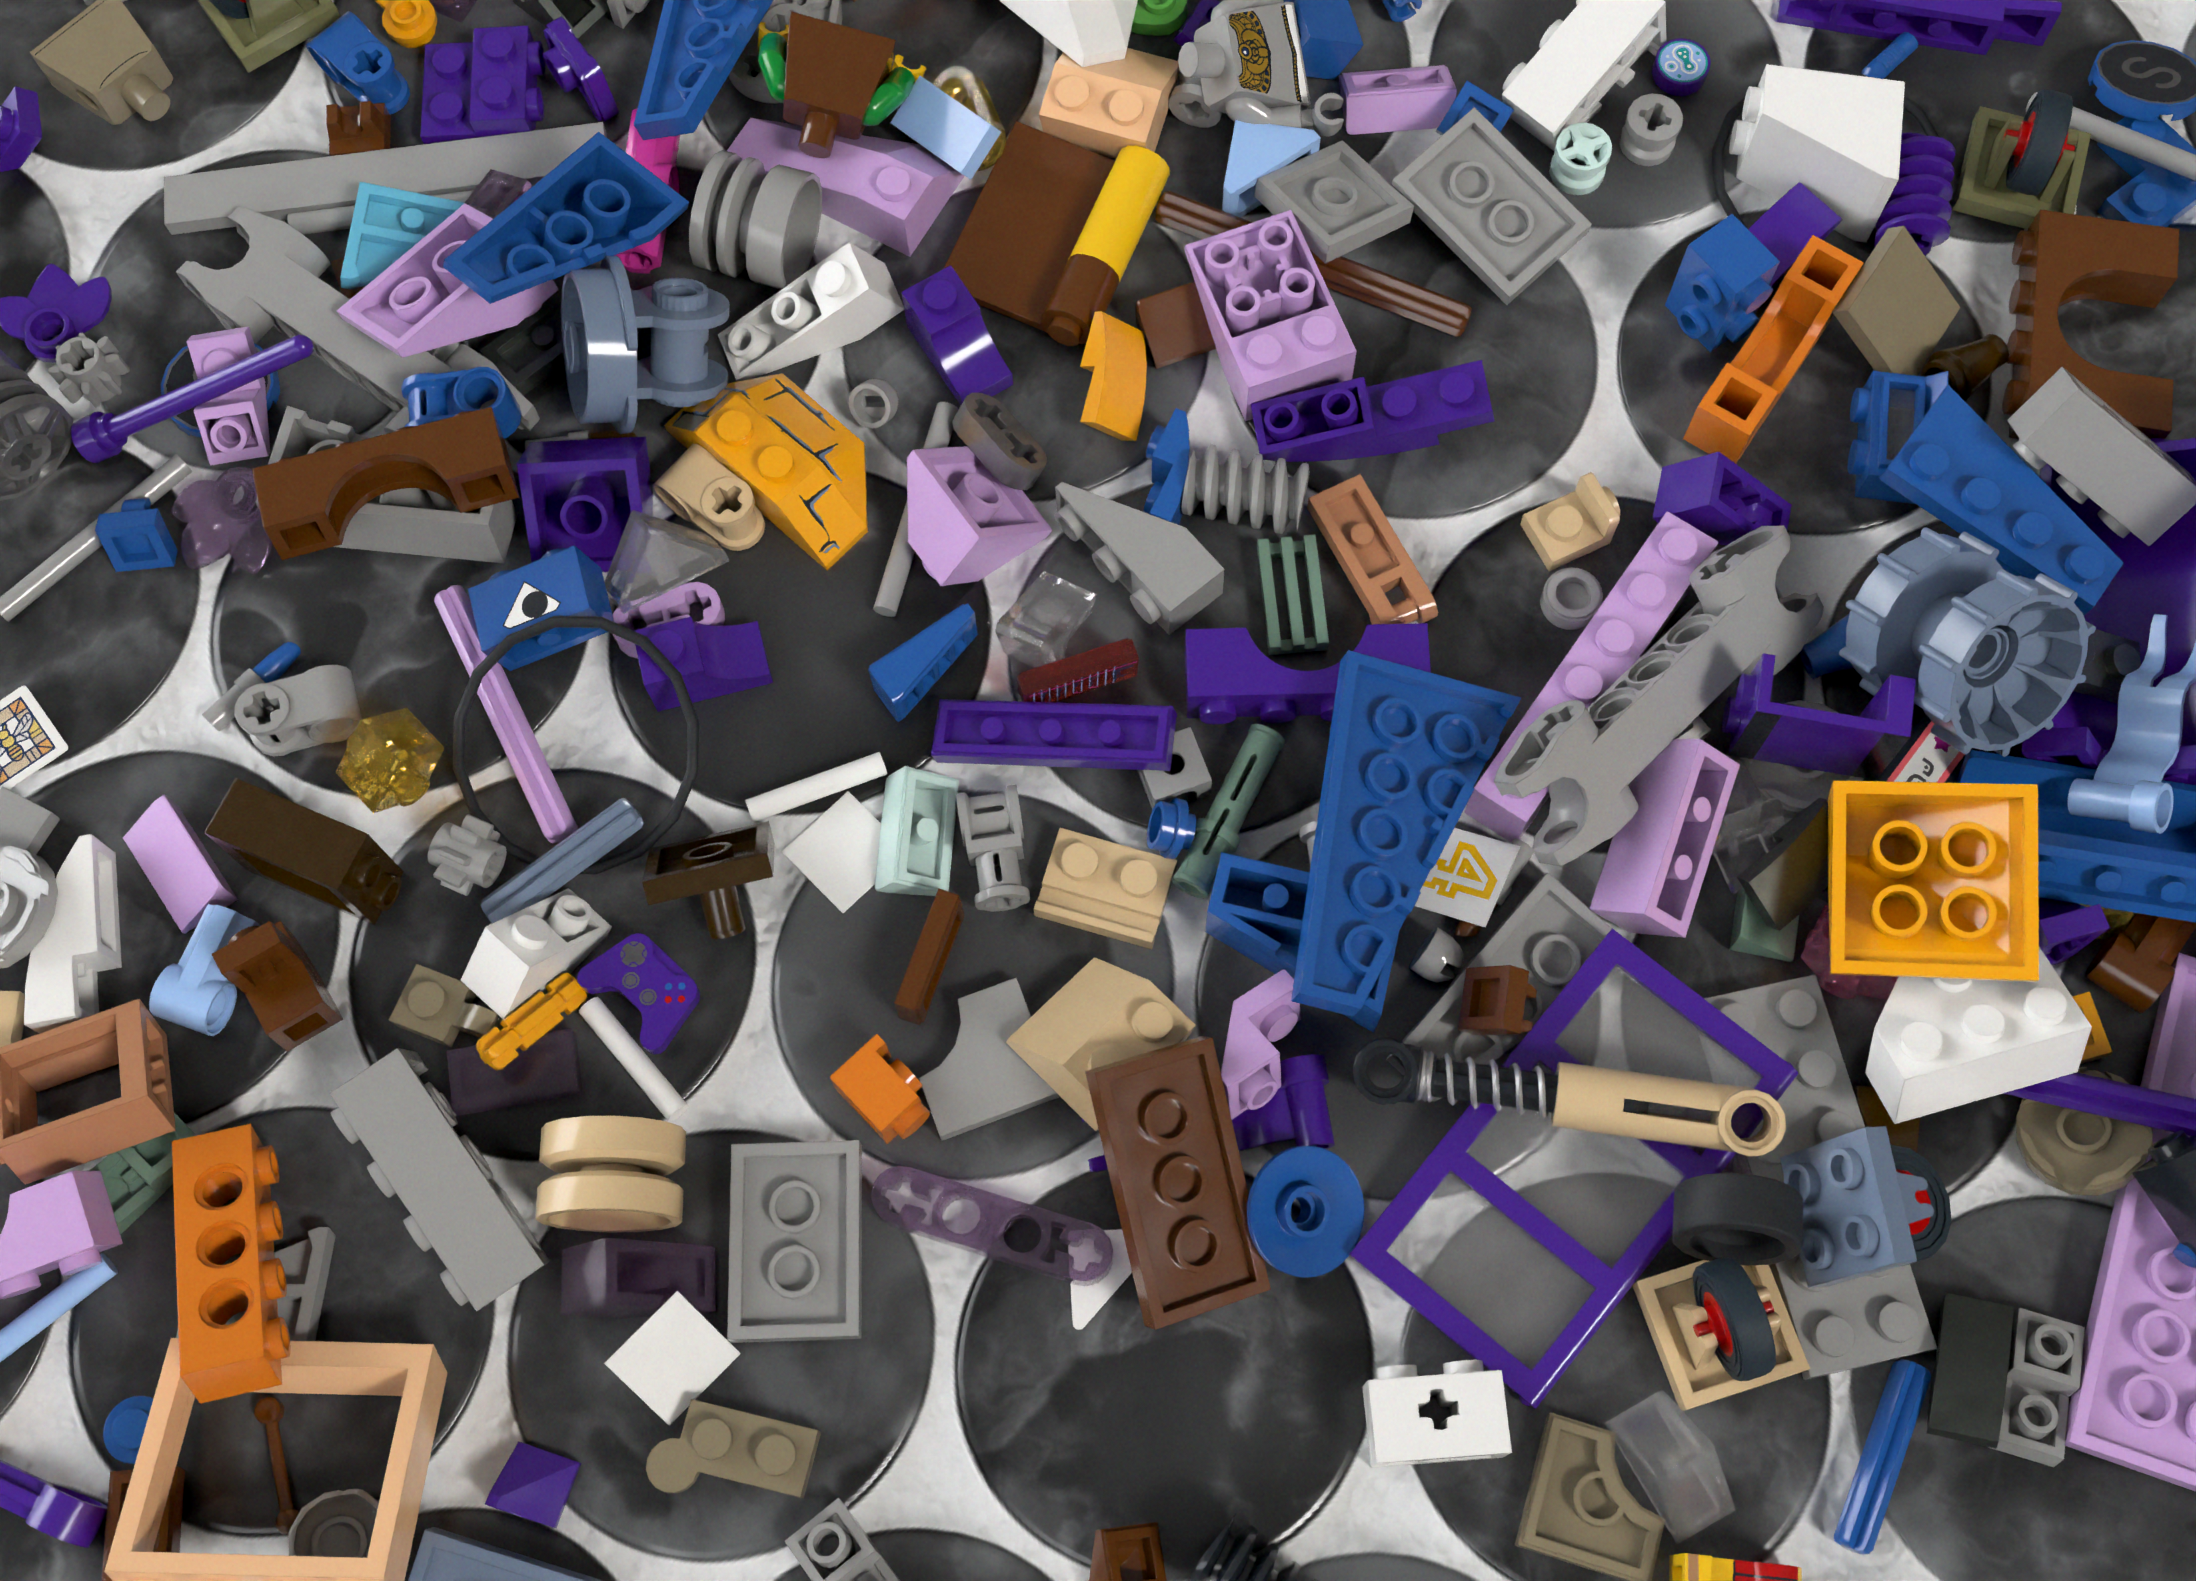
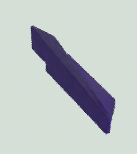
M1779 0L1777 22L1892 41L1901 33L1909 32L1916 38L1918 45L1986 55L1994 39L2043 46L2061 13L2062 3L2058 0Z

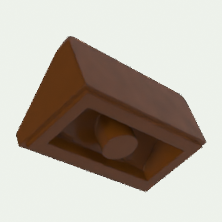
M1195 281L1136 302V325L1139 330L1143 331L1145 346L1155 369L1216 349Z

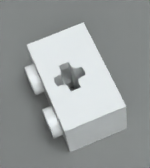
M1461 1360L1443 1363L1444 1374L1418 1376L1416 1365H1395L1377 1368L1378 1379L1368 1380L1362 1387L1371 1468L1503 1458L1512 1453L1502 1370L1484 1371L1482 1360ZM1431 1395L1436 1396V1402L1439 1407H1450L1451 1416L1440 1423V1430L1434 1429V1423L1431 1418H1419V1409L1430 1401Z

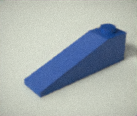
M598 132L445 258L443 267L491 304L568 274L571 270L581 269L604 260L606 256H614L652 241L688 209L689 201Z

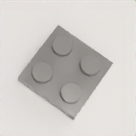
M1343 140L1258 178L1254 197L1273 215L1292 210L1309 249L1324 263L1409 224L1414 205Z

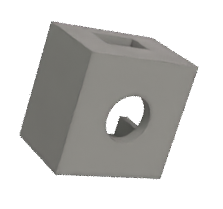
M1191 727L1176 731L1174 735L1172 754L1179 755L1185 764L1180 773L1170 775L1159 770H1137L1152 810L1158 801L1169 803L1172 798L1182 793L1195 791L1196 799L1211 795L1212 779Z

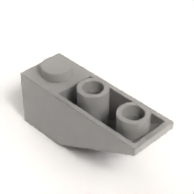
M1064 482L1055 487L1057 505L1055 519L1060 528L1071 540L1076 542L1081 538L1092 550V559L1102 575L1110 582H1115L1118 579L1132 594L1130 595V601L1133 607L1147 623L1152 624L1156 621L1170 635L1223 594L1225 569L1186 527Z

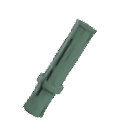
M1252 724L1250 726L1248 735L1229 772L1226 774L1206 817L1199 818L1196 821L1195 838L1178 872L1172 878V883L1188 895L1206 899L1216 876L1221 852L1234 854L1241 842L1237 834L1258 796L1279 751L1282 750L1285 739L1278 732L1260 724ZM1252 767L1240 793L1238 794L1236 800L1233 801L1249 768ZM1225 820L1224 824H1222V826H1221V828H1220V830H1219V832H1218V834H1217V838H1216V840H1215L1213 846L1211 847V849H1210L1208 855H1205L1206 852L1208 851V849L1210 848V846H1211V844H1212V842H1213V840H1214V838H1215V835H1216V833H1217V831H1218V829H1219V827H1220L1222 821Z

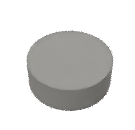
M1564 568L1553 573L1546 581L1541 594L1540 605L1544 616L1553 625L1566 630H1577L1586 627L1602 604L1603 592L1598 580L1589 572L1579 568Z

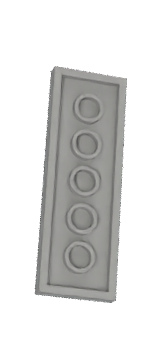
M1816 974L1705 998L1706 1001L1783 1060L1790 1062L1799 1073L1777 1101L1786 1119V1130L1782 1141L1773 1151L1762 1156H1746L1736 1153L1735 1157L1740 1174L1763 1176L1784 1183L1780 1157L1865 1127ZM1697 1031L1713 1083L1740 1087L1748 1086L1751 1088L1756 1085L1760 1080ZM1764 1119L1757 1126V1128L1754 1130V1132L1750 1135L1749 1138L1757 1135V1133L1762 1129ZM1799 1254L1788 1261L1769 1264L1810 1367L1809 1370L1802 1372L1804 1380L1937 1349L1910 1264L1831 1286L1810 1288L1807 1286L1803 1262Z

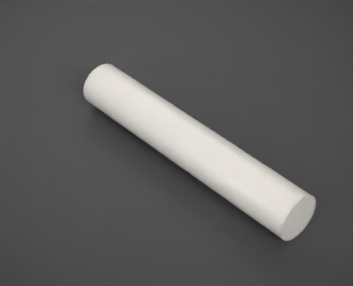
M880 752L746 799L745 801L753 822H757L887 775L888 773Z
M594 997L587 1001L580 1008L579 1014L668 1122H673L687 1111L689 1105L599 997Z

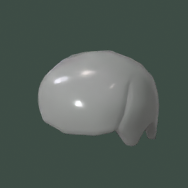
M361 1489L337 1490L323 1493L302 1507L288 1532L289 1556L367 1558L379 1502Z

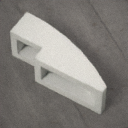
M92 834L79 836L56 876L58 895L55 914L44 937L30 952L25 983L24 1025L38 1033H43L99 1013L97 972L122 968L116 853Z

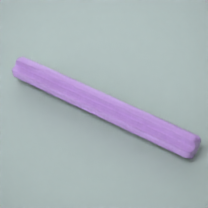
M452 585L447 590L439 591L434 598V602L469 677H471L473 670L488 655L481 651L468 594L462 586ZM497 662L482 678L477 694L544 836L550 843H559L574 833L578 826L502 666Z

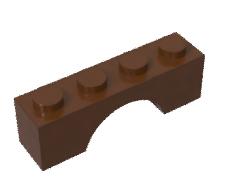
M492 407L460 412L446 419L419 426L402 427L388 434L357 442H344L334 448L299 457L282 458L275 463L252 468L263 528L282 560L342 545L346 529L358 510L375 497L393 490L419 488L438 493L449 500L460 513L519 498L506 443Z

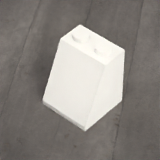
M1766 64L1758 87H1748L1743 105L1742 120H1736L1732 129L1729 153L1738 155L1736 178L1777 200L1800 182L1842 218L1840 224L1834 229L1835 231L1854 241L1867 242L1899 180L1905 82Z

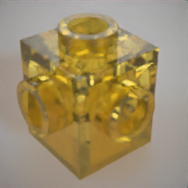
M406 707L360 720L356 730L347 740V749L335 773L372 813L398 805L405 807L417 802L427 792L430 785L428 780L444 750V746Z

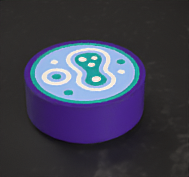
M1685 38L1670 40L1664 43L1656 54L1652 66L1653 80L1661 90L1675 96L1691 95L1697 92L1705 83L1711 65L1709 54L1702 45L1693 40Z

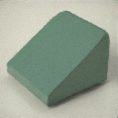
M1741 886L1737 891L1729 950L1792 962L1794 960L1799 915L1780 931L1773 929L1765 924Z

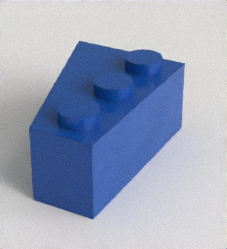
M1221 852L1207 909L1205 932L1274 974L1285 969L1294 979L1310 872ZM1399 932L1393 942L1394 946L1362 1009L1353 1017L1344 1015L1372 1033H1375L1382 1014Z

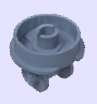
M606 256V259L602 260L600 268L574 269L570 273L565 274L561 299L562 346L568 392L577 421L580 424L612 423L617 433L626 434L631 433L636 424L637 399H654L660 404L672 407H690L697 405L700 401L715 398L727 387L728 372L718 362L708 359V347L705 343L709 340V329L720 326L728 320L729 300L723 294L707 288V285L687 278L663 279L655 282L652 286L640 290H631L626 270L618 256ZM651 327V356L637 361V328Z

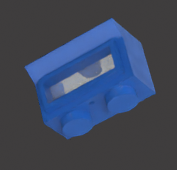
M1872 371L1864 387H1857L1855 389L1850 406V421L1858 423V436L1851 444L1847 464L1848 473L1856 475L1855 497L1915 504L1879 480V478L1948 385V371L1927 377Z

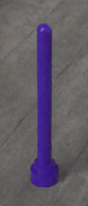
M296 335L117 416L112 413L105 414L102 412L89 414L72 424L71 437L73 443L86 460L92 463L102 462L119 454L123 445L127 443L129 436L309 357L314 349L313 342L305 335Z

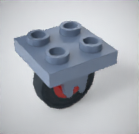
M1886 1126L1864 1127L1780 1157L1784 1183L1794 1187L1803 1196V1244L1799 1256L1803 1262L1808 1288L1831 1286L1892 1268L1909 1265L1935 1255L1946 1242L1951 1225L1950 1199L1941 1177L1927 1159L1912 1149L1890 1145Z

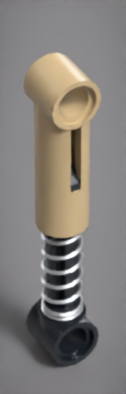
M1391 1037L1376 1038L1366 1043L1358 1052L1353 1066L1354 1082L1359 1092L1369 1101L1381 1105L1395 1104L1397 1102L1414 1104L1415 1098L1417 1101L1422 1099L1424 1102L1428 1100L1430 1103L1435 1097L1448 1099L1449 1103L1453 1106L1457 1100L1471 1102L1474 1109L1481 1103L1494 1105L1497 1112L1503 1107L1517 1108L1520 1115L1525 1113L1526 1110L1538 1111L1543 1119L1551 1113V1127L1736 1152L1746 1156H1762L1773 1151L1782 1141L1786 1130L1785 1114L1779 1102L1769 1094L1748 1086L1740 1087L1566 1062L1558 1063L1555 1074L1543 1073L1539 1065L1532 1071L1521 1070L1516 1062L1510 1065L1509 1068L1497 1066L1493 1059L1485 1065L1474 1063L1470 1056L1464 1062L1452 1060L1448 1053L1441 1058H1437V1055L1433 1054L1432 1051L1427 1053L1423 1050L1421 1052L1422 1046L1404 1044L1402 1041ZM1389 1052L1401 1059L1405 1067L1403 1079L1392 1088L1376 1086L1367 1075L1368 1062L1379 1053ZM1649 1102L1710 1110L1711 1121L1648 1112ZM1745 1103L1757 1104L1764 1117L1762 1129L1751 1138L1737 1137L1731 1127L1733 1112Z

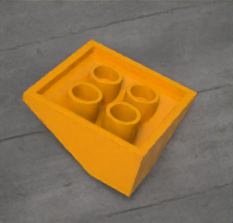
M1833 780L1828 794L1830 974L2039 981L2038 785Z

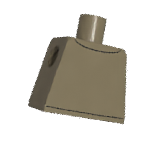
M121 0L95 1L30 52L52 86L112 125L122 124L135 112H138L148 121H155L163 117L170 107V98L163 90L172 84L173 76L154 45Z

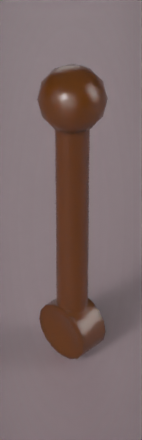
M266 1397L256 1404L254 1415L260 1423L265 1424L280 1509V1513L275 1520V1526L281 1534L288 1535L299 1512L293 1508L278 1423L283 1418L284 1406L279 1400Z

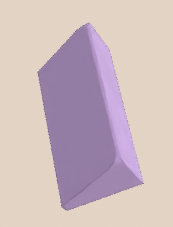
M1445 65L1350 72L1339 75L1340 94L1344 100L1342 104L1344 124L1347 133L1350 135L1438 128L1456 99L1457 89L1448 67Z
M165 794L151 804L123 837L182 933L186 934L197 927L208 904L227 907L238 900L179 806Z

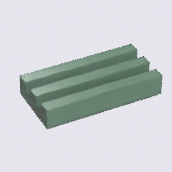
M1304 535L1302 541H1293L1292 536L1280 537V542L1269 543V538L1257 539L1256 551L1269 655L1328 650L1329 638L1316 535ZM1304 556L1314 637L1310 638L1304 637L1295 557ZM1273 558H1282L1291 639L1281 640L1271 561Z

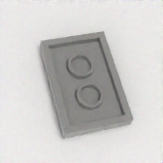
M1475 107L1394 177L1391 183L1396 190L1414 205L1413 212L1506 305L1589 232L1592 225Z
M859 1140L731 1144L727 1340L731 1343L861 1339V1142Z

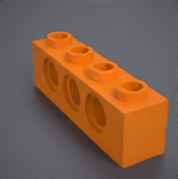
M251 1124L173 1140L172 1163L180 1377L200 1404L282 1385L281 1359L290 1356L291 1345L286 1322L283 1317L278 1318L277 1299L286 1297L287 1284L282 1262L279 1258H275L274 1241L283 1238L281 1213L276 1201H271L270 1184L278 1183L280 1178L275 1150L272 1145H262ZM238 1197L233 1203L222 1207L230 1199ZM242 1253L234 1262L223 1265L230 1257ZM246 1311L238 1321L225 1325L233 1315Z

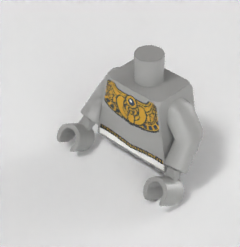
M1223 0L1212 10L1211 21L1195 31L1194 42L1185 43L1179 52L1178 64L1180 72L1185 77L1201 79L1206 106L1210 110L1226 113L1234 122L1238 120L1251 124H1275L1297 128L1312 126L1316 133L1326 137L1335 135L1343 125L1344 119L1330 120L1321 114V111H1334L1342 107L1344 100L1338 94H1324L1318 98L1314 109H1306L1311 106L1294 2H1284V0Z

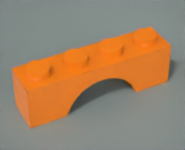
M1812 235L1785 275L1773 299L1741 350L1730 364L1726 363L1697 406L1683 440L1708 454L1720 452L1737 464L1834 317L1833 310L1855 279L1864 262Z

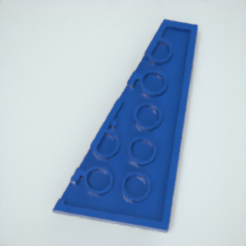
M773 0L664 1L634 121V126L643 140L695 132Z
M1347 651L1341 659L1291 998L1292 1002L1352 1017L1362 1009L1394 946L1393 942L1407 915L1414 908L1430 870L1436 865L1474 791L1473 787L1485 763L1491 758L1500 740L1498 738L1508 719L1513 715L1521 697L1354 651Z

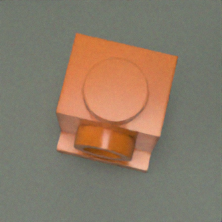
M876 1034L830 1076V1079L837 1092L888 1144L897 1135L902 1139L912 1135L928 1119L930 1111L921 1103L919 1096L916 1094L923 1086L921 1082L898 1058L890 1065L887 1063L891 1058L890 1052L884 1040Z

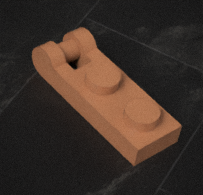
M1361 474L1308 498V511L1369 613L1372 625L1409 624L1415 620L1418 623H1425L1438 616L1437 605L1430 590ZM1400 587L1405 599L1391 605L1385 593Z

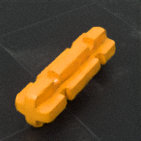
M569 973L560 974L546 985L545 989L548 991L546 994L542 991L537 992L503 1019L500 1023L503 1027L501 1030L493 1027L478 1039L476 1048L482 1061L494 1070L505 1068L519 1056L516 1051L519 1047L522 1051H526L563 1021L564 1018L561 1013L565 1012L566 1015H570L584 1004L587 994L578 983V980Z

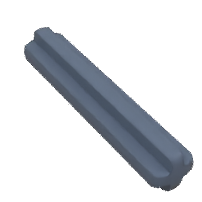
M626 798L619 799L483 898L480 905L486 917L491 923H495L544 900L640 830L644 825L641 814Z

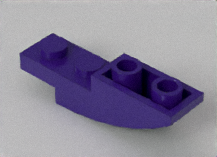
M1482 360L1369 387L1366 385L1365 378L1360 377L1251 403L1259 454H1262L1263 460L1277 461L1279 458H1283L1287 462L1332 461L1406 452L1440 445L1438 434L1495 421Z

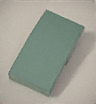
M175 1113L176 1131L109 1154L90 1170L101 1171L120 1234L173 1184L172 1141L196 1136Z

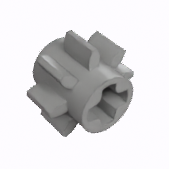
M82 332L78 334V337L67 340L61 346L57 345V365L48 368V372L60 385L59 390L70 403H76L83 396L96 408L100 406L101 402H105L116 394L120 395L122 393L120 389V375L130 372V369L120 355H118L119 351L108 337L104 336L95 343Z
M467 814L461 827L447 822L439 828L429 847L428 862L438 867L433 876L441 880L440 885L468 896L473 883L488 888L495 882L504 866L507 852L504 845L497 843L500 833L493 830V824Z

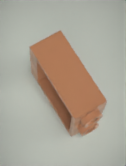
M140 999L0 1047V1165L6 1164L25 1185L176 1131L167 1034ZM119 1064L122 1097L38 1126L37 1092Z

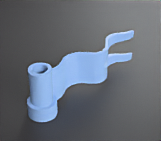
M2154 614L2145 659L2140 668L2127 674L2121 684L2118 697V726L2115 740L2108 754L2100 762L2094 779L2076 778L2071 784L2068 794V810L2071 815L2127 822L2133 830L2159 834L2163 833L2168 827L2173 811V790L2170 784L2161 783L2166 771L2174 763L2179 752L2182 739L2184 700L2190 685L2196 682L2195 641L2191 656L2183 669L2176 674L2163 678L2157 687H2152L2154 680L2163 674L2166 664L2168 615Z

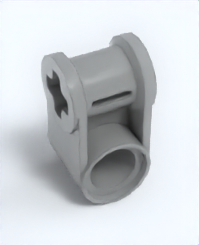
M340 665L318 666L302 674L265 684H256L247 688L238 697L234 709V716L239 726L250 734L255 747L263 754L273 757L284 756L291 752L323 743L344 741L354 737L363 729L351 670ZM261 699H267L271 706L266 707ZM275 734L280 741L275 742L270 735Z

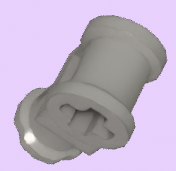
M1017 785L1007 786L1004 793L970 798L965 792L956 793L963 846L967 848L970 867L976 866L979 893L974 897L975 907L978 910L996 912L1015 909L1028 903L1030 893L1027 887L1022 886L1018 861L1019 859H1024L1022 846L1024 832ZM996 866L1001 867L1002 881L1000 882L996 879Z

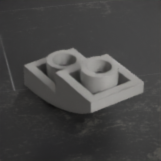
M2018 1308L2014 1312L1999 1443L1995 1450L2051 1467H2055L2064 1460L2069 1397L2080 1388L2085 1327L2022 1308Z
M839 1498L785 1540V1543L811 1581H900L871 1539Z

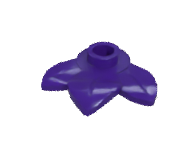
M52 263L48 264L34 283L28 298L20 296L0 298V326L9 336L25 341L27 348L37 359L43 362L56 363L57 345L61 346L67 340L78 337L79 333L83 332L85 334V332L105 318L112 300L110 284L103 276L91 279L78 287L65 271Z

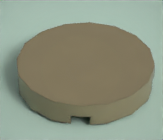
M2079 1067L2077 1072L2127 1083L2122 1077L2107 1071L2104 1074L2096 1070H2087V1067ZM2025 1098L2022 1099L2020 1109L2016 1115V1141L2027 1167L2045 1184L2071 1195L2099 1196L2125 1187L2127 1183L2135 1178L2132 1172L2147 1162L2150 1155L2148 1149L2153 1145L2152 1127Z

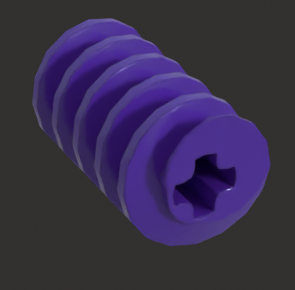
M1902 133L1899 180L1876 222L1875 247L1888 228L1905 226L1925 256L1931 251L1932 247L1941 245L1949 239L1951 227L1947 221L1952 213L1949 201L1953 194V187L1950 182L1954 176V167L1951 163L1954 162L1956 149L1951 142L1940 137L1925 136L1919 133Z

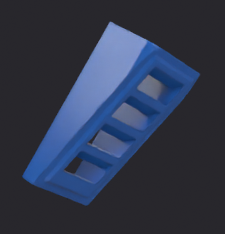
M968 603L962 604L869 665L868 671L873 689L897 722H900L908 715L978 635L975 612Z

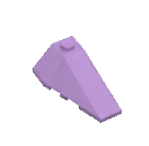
M756 118L748 120L727 150L728 152L736 153L742 160L748 157L758 159L763 163L766 175L771 168L778 164L814 173L819 177L822 188V214L909 257L964 178L963 174L919 144L863 135L855 140L836 135L830 157L815 158L806 155L798 148L803 126Z

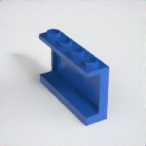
M1970 750L1965 755L1956 783L2038 785V897L2090 906L2100 904L2102 908L2196 923V785L2166 780L2161 781V783L2171 785L2174 800L2172 816L2168 827L2163 833L2159 834L2133 830L2127 822L2070 814L2068 810V794L2072 782L2076 778L2093 780L2096 769L2013 756L2003 757L2000 754Z

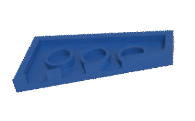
M1949 385L1938 396L1879 478V480L1958 533L1967 532L1998 549L1999 554L1996 558L2024 577L2035 580L2037 575L2042 573L2077 592L2078 596L2074 603L2083 613V616L2096 605L2123 565L2120 558Z

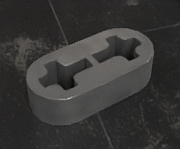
M971 393L966 396L952 422L957 435L1002 484L1017 490H1028L1033 487L1047 463L1046 453L1042 447L997 399L983 393Z

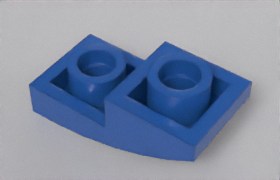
M1175 408L1167 426L1158 425L1150 438L1146 457L1152 459V483L1154 484L1148 494L1143 510L1145 513L1177 525L1180 524L1183 514L1181 506L1190 453L1187 415L1185 411Z

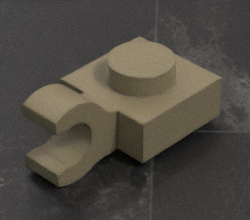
M416 964L389 1018V1021L399 1028L450 1048L459 1031L480 1039L493 1027H497L499 1030L503 1028L500 1024L502 1019L498 1018L499 1015L496 1012L473 1004L477 995L462 981Z

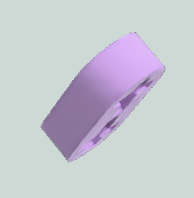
M690 582L628 600L614 611L613 619L615 623L634 630L633 621L637 619H644L647 627L690 617L689 605L694 602H700L704 608V619L697 623L723 626L725 610L717 592L712 587L701 582ZM613 634L621 651L630 657L638 659L635 644Z

